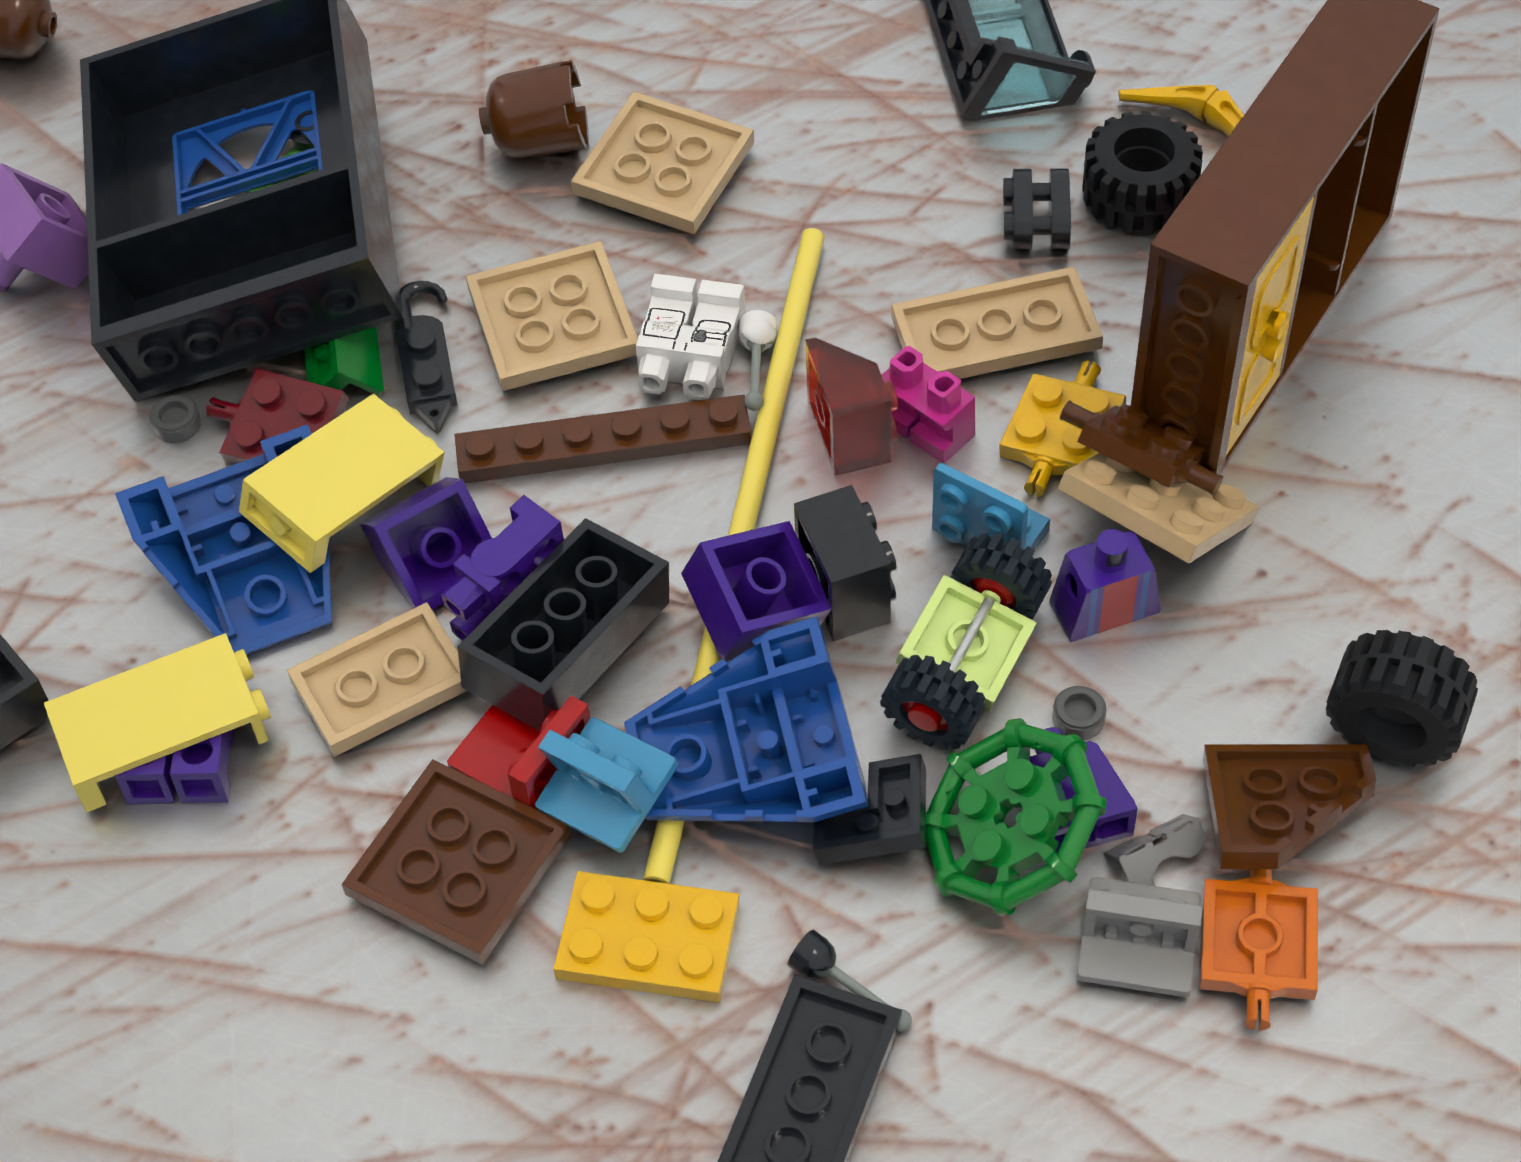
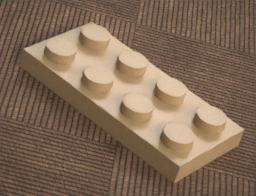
M1075 266L891 304V318L902 349L906 346H911L923 354V363L937 372L948 371L959 379L1099 350L1103 346L1104 336Z

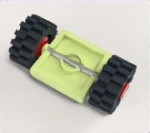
M982 533L978 538L976 536L971 538L951 572V577L943 575L900 650L895 662L898 664V667L881 695L880 704L881 707L885 708L883 713L887 718H895L893 725L898 730L906 728L909 731L907 736L913 740L919 736L923 738V744L932 747L934 742H936L939 749L948 750L949 746L953 749H958L962 744L965 745L983 711L990 712L1037 624L1032 619L1035 617L1052 585L1050 580L1052 574L1050 569H1044L1046 562L1042 557L1035 559L1032 557L1035 552L1032 548L1027 546L1023 550L1018 547L1019 540L1011 537L1009 542H1005L1003 534L994 533L992 539L988 533Z

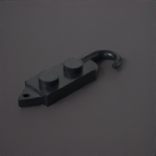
M418 280L400 288L404 318L394 321L410 414L417 413L435 431H439L450 408L458 406L443 323L433 316H412L410 303L414 297L420 294H432L442 304L446 303L448 298L445 290L438 284Z

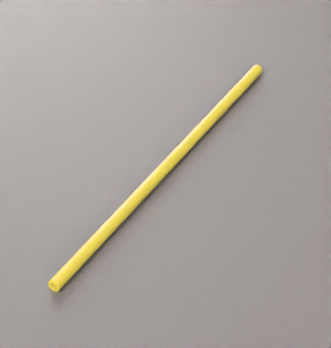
M808 228L802 232L762 394L764 403L758 410L728 535L753 530L756 527L825 239L824 234L815 228ZM706 626L691 685L710 674L709 667L721 660ZM657 820L643 880L670 884L685 821Z

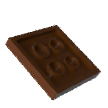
M432 759L346 877L342 887L346 896L483 965L570 838V828L557 819Z

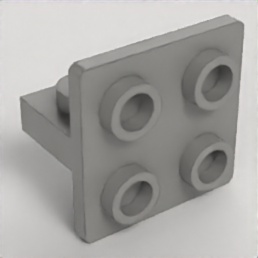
M1098 877L1091 878L1085 910L1077 979L1089 983L1188 997L1192 986L1195 951L1201 927L1203 906H1200L1201 895L1192 891Z

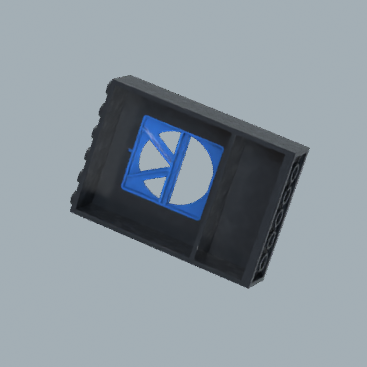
M261 0L80 59L91 344L134 402L404 318L368 43L346 0ZM312 110V115L304 116L300 121V125L302 127H310L314 124L313 130L302 132V134L311 141L315 148L278 159L291 133L298 131L295 126L297 116L305 111ZM273 126L249 169H244L220 147L222 143L244 131L257 127ZM205 159L209 160L225 175L224 177L191 187L193 178ZM318 169V171H316V172H312V173H309V174H306V175H303V176H300V177H297V178H294V179H290V180H287V181H284V182H281V183H278V184H275V185H272V186H268V187H265V188H262V189H259V190H256V191H253V192H250V193H246V194H243V195H240V196H237V197H234V198H231V199H228V200H224V201H221V202H218V203H215V204H212V205H209V206H206V207H202V208H199V209H196V210H193V211H190V212H189L190 209H193V208H196V207H200V206H203V205H206V204H209V203H212V202H215V201H218V200H222V199H225V198H228V197H231V196H234V195H237V194H240V193H244V192H247V191H250V190H253V189H256V188H259V187H262V186H266V185H269V184H272V183H275V182H278V181H281V180H284V179H288V178H291V177H294V176H297V175H300V174H303V173H306V172H309V171H313V170Z

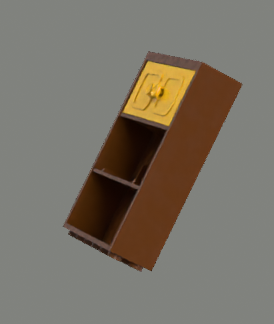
M1327 0L1150 244L1131 406L1147 413L1149 416L1148 421L1164 429L1170 426L1189 433L1194 438V444L1205 448L1198 465L1216 474H1222L1392 217L1440 8L1419 0Z

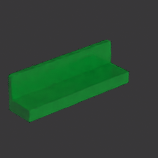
M376 327L304 349L308 382L342 390L351 383L375 395H379L384 391Z

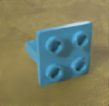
M595 717L589 719L580 735L572 733L569 739L549 730L538 746V749L557 770L542 791L535 805L541 812L621 853L626 849L675 772L678 762L673 756Z

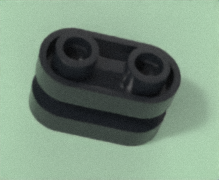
M1050 168L1049 183H1032V169H1013L1012 178H1003V206H1012V212H1004V240H1013V249H1032L1033 235H1050V249H1070L1071 203L1069 168ZM1033 201H1049V216H1033Z

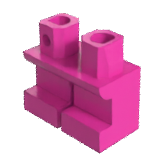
M906 346L890 360L889 369L875 380V383L884 389V395L874 404L873 417L907 439L910 436L911 443L939 462L945 464L975 436V396L961 388V379L948 371L937 372L923 363V354L911 346Z

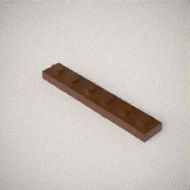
M745 394L456 433L454 436L459 478L463 479L464 483L749 445L752 435L747 407L744 404Z

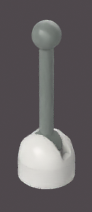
M763 310L748 311L739 319L738 335L740 342L746 349L752 351L750 392L744 399L745 406L751 411H757L763 406L764 399L759 393L761 352L772 346L777 334V321L775 317Z

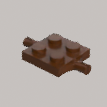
M1071 400L1065 404L1060 414V420L1082 429L1077 442L1167 487H1170L1175 482H1188L1213 496L1218 491L1223 481V476L1198 465L1205 448L1194 444V438L1189 433L1170 426L1164 429L1148 421L1149 416L1147 413L1130 405H1121L1120 407L1116 405L1101 414L1099 412L1093 413L1073 403Z

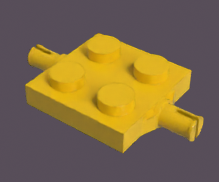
M1088 360L1084 361L1073 382L1033 373L999 443L1000 457L1024 463L1033 469L1024 485V489L1028 494L1033 496L1036 490V497L1043 496L1052 475H1063L1064 471L1099 453L1077 442L1082 429L1060 420V414L1069 400L1093 413L1099 412L1101 414L1116 405L1119 407L1126 405V395L1093 387L1098 375L1101 373V368L1097 363L1092 361L1090 366Z

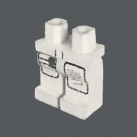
M654 273L649 308L636 343L640 390L643 393L659 395L665 392L667 382L683 384L684 395L690 399L706 400L709 399L714 388H724L726 372L729 369L739 339V319L745 313L744 285L702 280L697 298L696 279Z

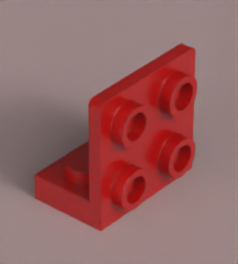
M570 695L559 710H552L542 723L540 732L492 705L448 758V767L538 810L535 803L557 770L538 749V746L549 730L568 739L572 733L580 735L591 718L589 705Z

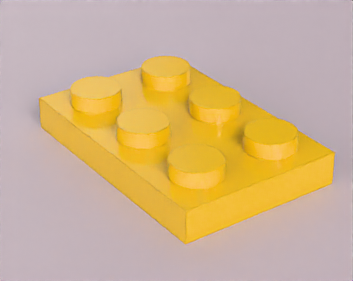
M577 871L553 968L555 979L720 1003L740 908L739 893Z

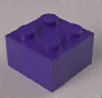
M790 521L700 542L681 572L721 660H732L754 646L752 640L766 631L816 616L821 625L832 610Z

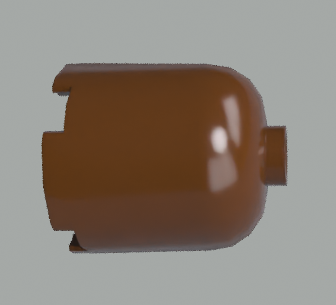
M0 0V58L28 60L36 56L45 46L47 39L54 37L57 29V14L52 12L50 0Z
M569 60L506 73L497 77L490 84L486 95V107L479 108V119L483 134H492L494 143L503 154L512 158H525L587 149L586 144H589L587 112L585 106H576L573 88L580 87L581 83L574 62Z

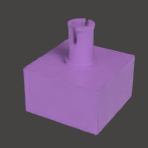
M3 163L0 164V291L7 292L10 289V285L23 269L73 289H77L89 274L87 220L85 214L71 195Z

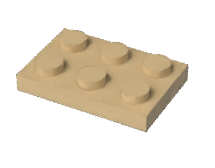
M427 602L287 669L292 685L334 757L467 691L461 687L458 651Z

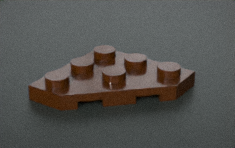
M1205 744L1203 764L1220 869H1278L1372 798L1375 791L1376 776L1368 745Z

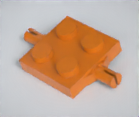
M1272 869L1249 870V877L1235 881L1205 878L1202 895L1200 989L1233 992L1246 996L1247 1013L1245 1025L1252 1030H1255L1257 1023V1009L1259 1010L1258 1030L1270 1028V999L1286 997L1315 1000L1318 991V889L1288 886L1277 880H1272Z

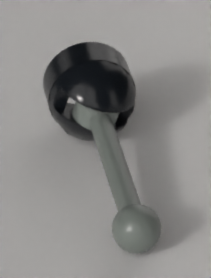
M812 929L792 952L787 966L799 975L812 980L831 976L854 994L888 1005L835 966V947L816 930ZM902 1009L898 1032L908 1030L912 1024L910 1013Z

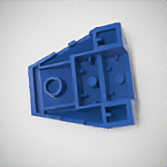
M308 424L260 441L262 455L170 488H168L165 478L162 476L115 493L133 542L214 637L226 633L233 652L244 649L246 656L332 625L329 543L325 563L309 573L239 512L243 479L310 436L311 431Z
M817 616L764 632L752 640L754 646L727 663L724 659L709 667L711 673L685 690L682 686L678 687L624 722L627 734L673 756L678 762V767L645 817L646 820L817 822L868 807L865 780L841 690Z

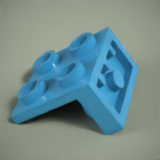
M939 463L933 471L932 529L937 531L946 540L967 546L970 539L974 536L978 538L980 534L988 533L992 539L994 533L1003 534L1005 542H1009L1012 537L1020 541L1018 547L1024 550L1029 546L1035 551L1049 532L1050 518L1029 509L1025 503L944 463Z

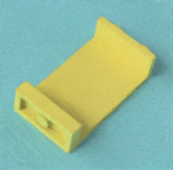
M373 393L244 478L239 512L311 573L325 563L329 538L416 477L428 487L438 482L445 452L438 447L433 439L424 436L406 421L398 410L389 407Z
M226 633L44 702L71 782L86 813L107 805L99 784L100 781L248 723L251 724L259 745L269 741L262 721L271 718L267 704L260 688L249 691L246 681L255 678L244 649L233 652Z

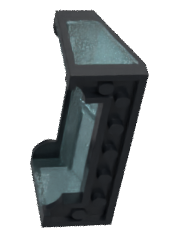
M924 0L956 102L963 118L982 120L1074 105L1085 88L1093 80L1096 70L1088 52L1077 50L1069 58L1048 0Z

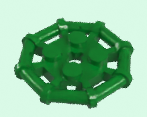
M1022 718L1008 720L1005 728L958 754L953 751L946 758L949 764L926 812L925 836L936 873L934 885L943 896L956 895L993 908L999 916L1011 915L1014 913L1016 906L1065 880L1071 883L1078 876L1075 872L1077 864L1098 817L1106 813L1107 800L1099 795L1085 755L1087 751L1086 742L1077 734L1061 735L1027 725ZM1030 748L1052 755L1044 768L1033 765L1029 761ZM1007 752V761L983 775L976 770L981 765ZM1067 776L1070 777L1076 794L1066 800L1061 782ZM966 780L971 785L964 788L959 795V792ZM958 797V808L960 811L958 815L950 814ZM1015 807L1017 809L1022 808V811L1015 817L1017 824L1010 828L1004 823L1005 817L1010 810ZM1069 820H1072L1062 845L1057 852L1056 849L1059 842L1054 838L1059 826L1061 825L1066 829ZM960 835L966 853L955 861L947 836ZM1042 862L1047 863L1043 867L1019 879V875L1023 872L1037 866ZM982 867L987 869L991 867L998 870L996 881L992 884L974 878Z

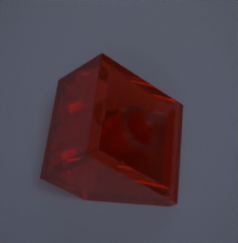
M815 337L805 339L807 402L834 476L890 463L891 442L898 440L895 420L891 411L898 409L896 391L892 381L884 382L876 362Z

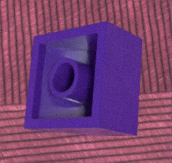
M445 477L360 523L382 568L412 609L426 602L432 610L444 604L441 594L457 581L453 563L463 554L471 559L472 551L478 544L484 540L492 539L463 479Z

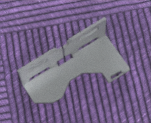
M1182 814L1151 829L1148 835L1136 836L1105 851L1104 855L1119 859L1127 882L1155 886L1152 876L1161 861L1172 856L1191 858L1199 853L1207 838L1199 818ZM1188 823H1191L1190 825H1188V826H1186V827H1184V828H1181V829H1179V830L1173 832L1174 830H1176V829H1178V828H1180V827H1182V826H1184V825H1186V824H1188ZM1166 836L1167 839L1153 845V840ZM1141 846H1144V847H1142V848H1140V849H1138V850H1136V851H1134V852H1132V853L1126 855L1127 853H1129V852H1131V851H1133V850H1135V849H1137V848H1139V847H1141Z

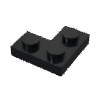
M921 754L869 762L868 807L814 822L813 852L819 865L925 848L926 766Z

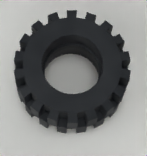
M1141 111V114L1133 115L1132 112L1122 113L1119 119L1111 117L1105 120L1104 127L1097 126L1092 131V138H1088L1086 144L1082 184L1083 200L1086 206L1091 207V214L1096 219L1104 218V224L1111 228L1116 226L1122 227V232L1132 234L1133 230H1140L1142 234H1152L1153 229L1161 230L1201 175L1203 151L1202 146L1197 144L1198 137L1195 133L1186 132L1187 125L1181 121L1172 122L1170 121L1171 116L1162 113L1160 116L1151 115V111Z
M1377 630L1375 635L1370 633L1360 635L1357 641L1352 640L1347 646L1326 701V715L1331 718V726L1335 731L1343 734L1342 738L1349 744H1367L1370 755L1381 758L1383 761L1397 762L1404 766H1416V764L1424 766L1436 765L1437 760L1445 762L1450 759L1453 753H1457L1461 745L1478 692L1476 687L1477 679L1474 673L1468 671L1470 666L1463 658L1454 656L1455 651L1445 645H1438L1431 638L1415 636L1411 632L1400 630L1398 633H1392L1389 630Z

